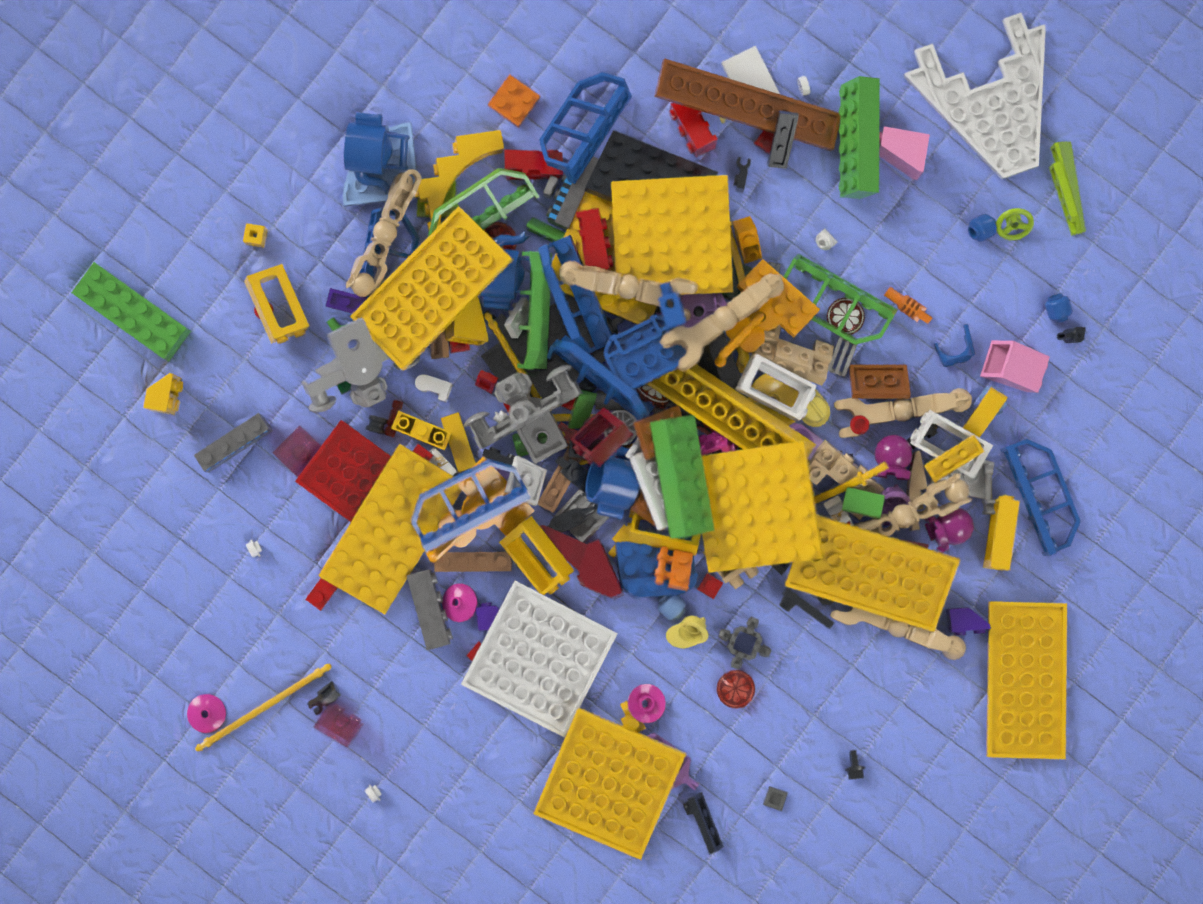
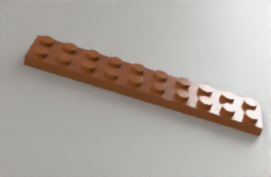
M663 59L654 97L773 134L779 110L798 113L799 118L793 140L829 151L834 150L841 117L838 112L669 59Z

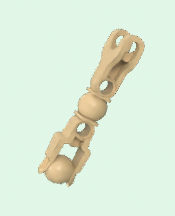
M414 169L399 173L394 177L382 211V218L374 226V237L371 238L372 243L367 246L365 253L357 257L354 262L351 275L346 282V288L351 287L357 296L370 297L378 286L381 285L387 272L385 261L389 246L397 237L396 227H399L400 224L398 222L402 220L421 182L420 173ZM410 175H413V176L415 177V182H414V183H413V179H412V177H411ZM390 210H393L396 214L394 220L389 216ZM375 245L380 246V255L376 254L374 250ZM365 261L370 266L377 268L374 279L368 273H359Z
M575 261L565 262L559 270L561 280L567 285H579L591 291L614 295L618 293L625 299L636 297V300L660 306L658 298L662 294L659 285L663 283L641 278L639 281L633 275L621 277L620 273L595 266H583ZM675 278L670 281L673 292L678 291L679 295L682 293L693 294L698 289L696 282L687 279ZM668 299V300H667L668 306H669V307H674V302H673V300H672V299ZM683 308L688 321L691 317L690 311Z
M780 274L765 275L760 282L748 287L730 301L727 306L718 308L714 314L692 328L675 327L662 337L660 343L664 348H669L676 344L683 346L687 354L680 360L678 367L681 371L688 370L699 362L704 346L716 339L723 331L732 329L736 323L759 310L770 298L778 297L784 289L782 276Z
M957 388L950 393H936L910 398V400L895 399L893 402L868 405L859 399L847 398L834 402V407L838 411L848 410L854 417L857 415L865 416L869 421V425L894 420L905 422L912 417H922L929 410L937 414L949 410L964 412L970 408L972 397L967 390ZM850 426L839 431L840 438L860 436L852 432Z
M955 474L948 479H943L929 485L926 488V492L915 498L912 503L908 502L909 505H898L892 513L889 511V514H881L880 519L872 518L853 525L878 534L890 536L895 530L899 531V528H909L914 524L915 520L918 522L920 521L919 519H925L936 514L945 516L958 509L959 506L970 503L972 498L968 497L969 486L960 479L961 474ZM945 489V496L951 502L938 506V500L934 498V495ZM919 505H926L923 511H917ZM884 522H891L888 528L881 527Z
M855 607L848 612L834 610L830 614L831 618L846 625H854L863 621L883 630H888L894 637H904L924 647L942 651L943 655L950 660L961 658L966 650L965 642L959 636H946L936 629L934 632Z

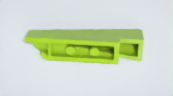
M1070 141L1056 142L1050 147L1055 163L1049 167L1071 236L1085 232L1086 228L1072 144Z

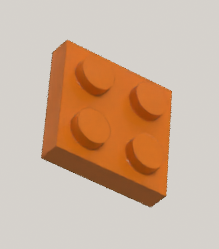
M509 74L488 103V107L519 128L541 97Z

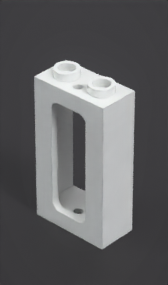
M754 354L751 355L735 390L794 421H798L806 416L808 411L807 405L809 401L811 402L816 394V385L766 358ZM757 370L799 392L793 407H789L750 386Z
M929 410L928 413L925 412L922 416L920 427L912 433L910 443L937 458L945 451L924 440V436L931 424L934 423L963 440L974 434ZM978 436L976 438L985 452L957 469L973 479L993 447L992 444Z

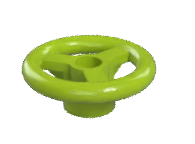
M1021 208L1005 211L996 221L998 235L1006 240L1022 239L1032 231L1034 226V218L1031 213ZM1020 214L1028 219V224L1022 222ZM1005 219L1007 225L1002 230L1001 225L1003 220ZM1017 229H1023V230H1024L1023 232H1021V233H1019V234H1016V235H1009V234H1008V233L1011 232L1012 230H1017Z

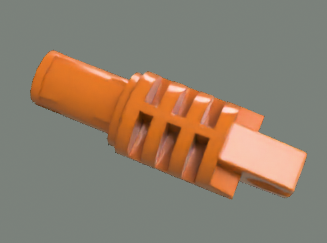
M889 287L884 294L886 298L898 305V310L914 321L918 322L921 319L929 324L932 320V317L925 313L927 308L909 295L905 294L904 296L892 287Z

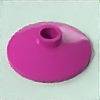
M460 583L454 584L444 593L442 607L443 610L445 609L450 620L464 622L474 615L477 608V596L470 586Z
M642 684L634 688L630 693L628 709L637 721L651 723L658 720L664 713L666 706L665 697L658 687L651 684ZM643 700L647 701V707L642 706Z
M203 694L192 700L187 710V718L195 730L202 733H210L222 726L226 718V709L218 697L211 694ZM204 710L208 712L206 718L202 716Z

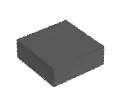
M769 786L763 805L782 811L788 792Z

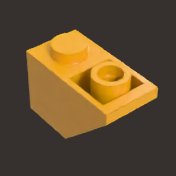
M751 216L732 221L744 264L762 259L757 228Z

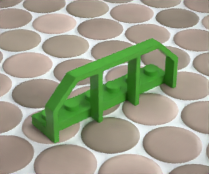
M498 168L435 209L428 237L437 229L439 216L453 206L457 208L460 201L482 187L494 203V205L486 208L485 212L481 215L471 218L482 230L501 218L506 220L508 213L532 197L539 198V195L525 173ZM500 175L524 179L526 184L519 186L513 194L504 196L499 203L487 186L489 182Z
M527 251L522 252V256H529L530 291L520 290V294L529 295L528 326L519 325V329L528 330L527 356L524 364H517V368L547 369L550 288L543 273L539 252Z
M799 253L793 258L783 276L786 280L795 266L801 272L806 271L812 274L811 277L819 282L824 281L813 301L815 305H817L827 285L832 290L844 292L848 299L853 300L838 328L816 315L812 321L855 345L882 338L898 309ZM858 301L862 303L861 305L868 310L874 309L879 312L878 315L887 319L880 333L856 339L842 331Z

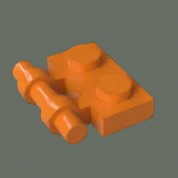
M661 547L660 553L657 555L658 568L655 570V583L663 585L664 580H669L668 588L687 591L693 553L674 550L673 556H669L668 548ZM666 564L671 565L670 572L665 570Z

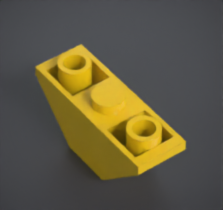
M398 411L391 428L442 450L446 449L452 435L450 431L401 411Z

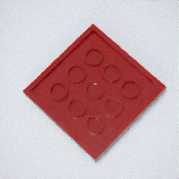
M340 420L295 482L351 522L391 456L343 420Z

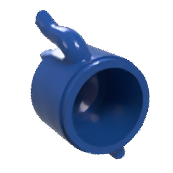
M358 112L355 115V122H350L347 126L344 142V168L354 172L357 181L362 185L377 186L387 193L390 185L385 180L369 176L366 173L384 175L386 169L408 170L407 153L410 136L389 132L388 125H382V114ZM390 137L401 139L399 165L388 164L393 151Z
M524 230L518 236L499 235L493 240L502 248L504 245L524 243L530 236H526ZM503 249L513 261L479 295L484 296V307L508 311L511 299H516L517 293H520L519 288L524 281L525 270L521 260L530 262V259L521 257L520 250Z
M621 446L600 467L592 463L589 468L585 487L586 498L589 502L598 504L597 513L599 515L622 520L624 511L634 504L639 489V481L631 461L616 458L617 456L626 457L625 455L630 448Z

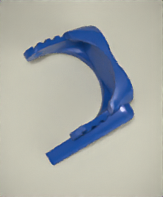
M968 324L963 325L966 349L960 355H946L940 350L938 344L934 343L935 351L944 367L967 362L975 355Z

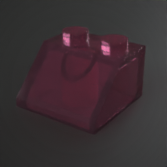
M299 426L272 453L298 477L322 445L304 427Z
M334 704V706L328 705L315 723L314 728L345 747L352 745L364 725L360 722L362 719L354 714H346L344 712L345 709L338 704Z

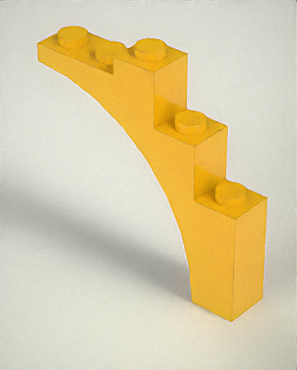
M501 130L456 136L452 147L453 153L457 155L436 158V164H433L434 176L438 175V177L421 179L415 194V198H419V203L427 202L424 204L425 214L430 217V222H427L428 232L434 210L443 205L446 194L461 173L475 162L488 156L503 153L504 145ZM441 215L439 216L437 228L441 225Z

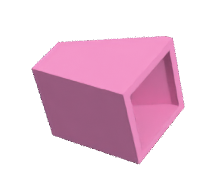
M884 126L882 131L879 132V157L912 179L918 180L924 171L930 134Z
M992 340L980 377L1025 392L1038 393L1042 386V380L1048 367L1050 356L1015 341Z

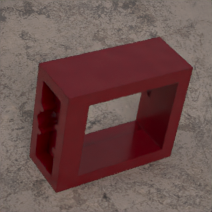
M603 407L570 440L575 445L573 449L580 456L584 454L583 457L588 463H595L600 467L633 434L621 420ZM609 426L614 429L592 451L587 449Z

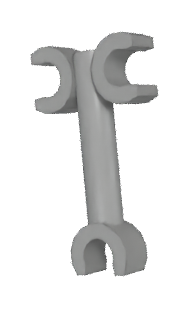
M983 465L985 500H982L984 506L982 514H995V500H992L993 465Z

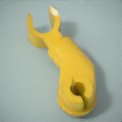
M738 346L736 348L738 352L736 366L739 373H743L750 355Z

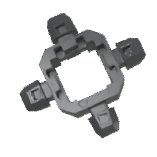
M752 616L746 623L747 628L743 626L736 627L733 633H730L729 630L721 629L718 635L720 639L729 641L727 645L728 650L735 655V658L732 657L731 667L738 670L743 664V658L747 660L754 659L757 652L760 656L769 657L771 653L770 647L764 644L761 646L762 637L760 633L754 631L758 627L759 619ZM740 631L757 637L750 655L733 649Z

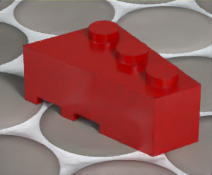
M670 103L669 115L673 121H677L679 125L677 127L678 132L682 138L685 137L687 140L686 147L690 154H694L695 158L716 148L718 138L716 135L711 134L708 128L710 125L708 121L704 120L701 114L702 111Z
M504 149L505 169L523 172L529 180L549 179L551 175L557 179H562L563 177L562 170L547 166L542 151ZM548 150L549 158L563 162V152ZM506 176L507 180H524L521 178Z
M599 208L577 211L576 217L579 221V233L582 240L585 266H595L611 271L610 267L614 265L612 255H608L607 250L611 246L609 236L605 237L604 230L608 229L606 218H602Z

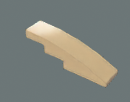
M920 451L913 452L909 468L911 476L907 482L906 494L909 496L911 503L915 498L921 496L920 490L927 488ZM923 504L919 505L917 510L924 509ZM915 520L914 524L909 527V531L919 530V521Z

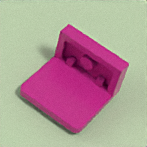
M717 431L707 436H698L701 456L720 449L722 453L737 451L739 447Z

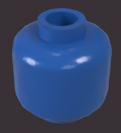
M982 214L969 222L968 233L973 240L982 242L996 234V220L988 214Z
M1062 293L1049 296L1045 303L1049 319L1056 320L1057 323L1067 321L1068 316L1073 312L1069 297L1064 296Z

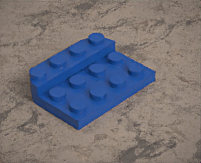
M653 315L650 316V319L616 336L615 334L612 335L604 349V356L611 372L635 390L679 368L680 360L687 354L686 349L677 344L664 348L660 343L662 337L676 326L667 328L663 316Z
M691 536L681 537L679 539L691 541ZM628 541L616 542L615 550L620 587L634 599L682 595L691 590L697 582L698 572L695 569L694 555L688 590L683 591L668 588L669 580H664L663 585L655 583V570L658 568L657 555L660 553L661 548ZM668 550V555L673 556V551ZM666 564L665 570L670 572L671 565Z

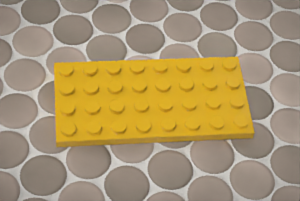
M458 206L350 317L354 321L363 318L372 340L404 371L513 259Z
M399 443L318 576L385 615L406 582L407 575L411 574L425 551L421 539L411 522L419 495L455 476ZM456 484L444 490L452 506L462 491ZM440 492L423 501L417 519V524L423 535L437 531L440 519L449 512Z
M817 515L823 558L792 562L785 586L929 631H935L960 563L959 558Z
M988 601V623L991 629H988L986 757L1066 759L1067 603Z

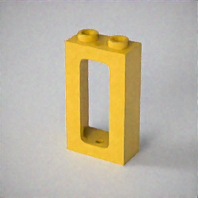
M282 264L246 276L244 283L271 344L275 342L281 344L286 342L289 337L295 336L297 338L306 334L305 331L309 328V324ZM276 278L296 320V323L283 328L279 327L261 286V283Z
M1003 495L999 496L998 499H993L995 500V514H990L983 568L1008 571L1011 565L1020 501L1014 500V496Z
M630 509L629 517L632 518V523L628 522L626 534H629L628 542L646 544L656 548L667 547L671 551H685L696 556L701 534L693 535L691 541L679 538L670 539L669 536L638 530L640 520L645 519Z
M532 516L519 524L499 542L540 594L545 595L549 593L551 595L559 589V583L562 586L571 579L569 575L574 572V569ZM523 533L528 536L557 573L555 577H552L522 540L521 535Z

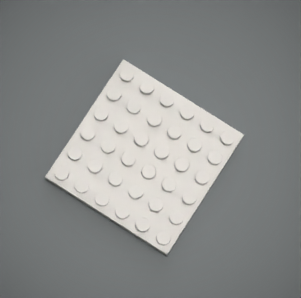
M514 580L461 685L565 737L577 708H580L618 633Z

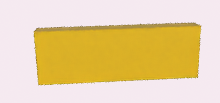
M990 387L962 428L980 438L1006 402L1007 396Z
M459 412L440 418L443 428L452 432L448 443L458 473L469 470L476 462Z
M972 435L925 464L924 467L933 482L936 483L985 451L976 436Z

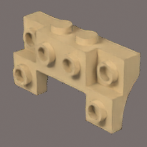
M780 326L773 330L764 331V343L752 355L758 354L807 381L823 385L827 378L829 363L832 361L833 345L816 340L813 344V349L810 350L779 339Z
M827 440L821 443L809 461L811 481L816 485L826 474L841 485L857 477L858 472L865 473L868 470L863 465L857 466L852 456L848 453L844 455ZM869 478L865 486L859 484L853 487L854 489L880 494L884 490L883 486L874 478ZM852 513V514H853L854 516H856L859 520L864 516V515Z

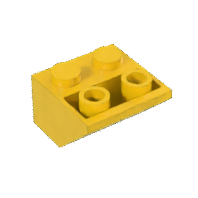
M169 373L147 388L143 408L152 412L175 415L180 406L178 396L179 392L181 393L183 390L182 378Z

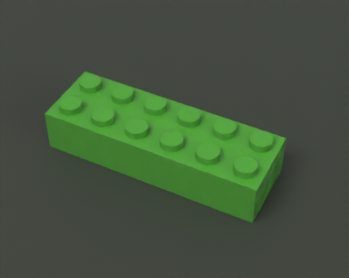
M858 76L841 84L839 96L841 97V106L839 108V115L841 116L839 127L840 197L862 199L879 193L880 78Z
M93 262L71 292L168 362L191 332V330L95 262Z
M690 415L650 422L670 539L715 531L695 416Z

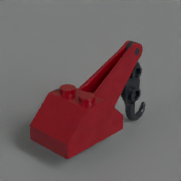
M592 503L588 508L571 509L552 518L548 526L540 525L541 529L563 557L578 570L579 575H577L581 586L614 600L625 595L604 546L599 539L585 544L563 534V532L581 525L589 515L597 510L598 504Z

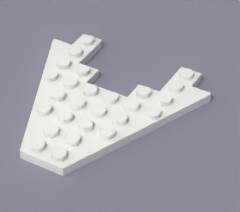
M1022 13L1004 18L1002 21L1015 54L998 61L1003 79L970 90L964 72L945 78L933 44L914 51L920 68L904 74L905 79L1001 180L1039 166L1046 27L1044 24L1028 30Z

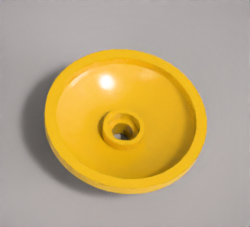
M767 374L759 376L751 386L789 407H793L799 395L796 389ZM748 397L749 400H751L752 402H754L755 404H757L758 406H760L761 408H763L764 410H766L767 412H769L770 414H772L788 426L795 422L794 420Z

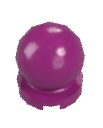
M889 435L882 438L877 443L874 451L875 461L878 465L886 462L888 469L874 477L887 479V475H893L897 477L896 480H910L911 472L907 471L906 468L912 461L913 453L908 440L898 435Z
M958 508L945 516H938L937 519L933 515L924 519L928 522L924 524L931 541H936L938 545L936 550L940 553L948 551L949 544L959 545L966 542L974 530L973 519L963 508Z

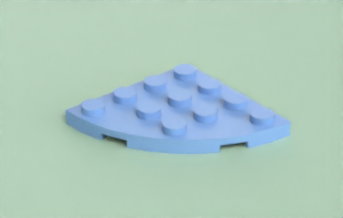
M411 122L390 127L389 132L410 136L408 140L407 165L408 170L414 169L417 171ZM390 137L393 151L388 164L399 165L401 139ZM386 169L384 175L366 174L381 178L391 186L394 177L407 170ZM349 171L344 183L343 205L348 207L386 202L389 190L385 193L380 187L362 185L357 181L354 172ZM410 175V176L412 177L413 183H414V182H415V177H414L413 175Z

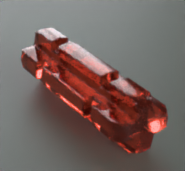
M393 400L391 406L393 409L390 410L387 421L388 427H386L384 433L388 437L395 436L396 431L391 428L398 411L402 410V401Z

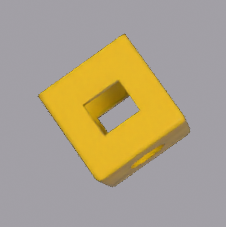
M246 223L243 242L249 246L264 248L268 229L265 226Z

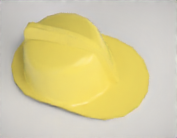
M815 389V397L811 402L809 401L807 414L802 420L808 426L820 427L828 421L830 407Z
M693 615L685 617L681 623L667 630L666 639L668 643L674 647L684 649L706 642L709 638L705 624L706 619Z

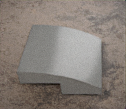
M579 489L554 517L574 508H588L592 503L587 500L586 496H582L584 492ZM596 510L581 525L569 531L579 541L586 543L609 517L599 515Z

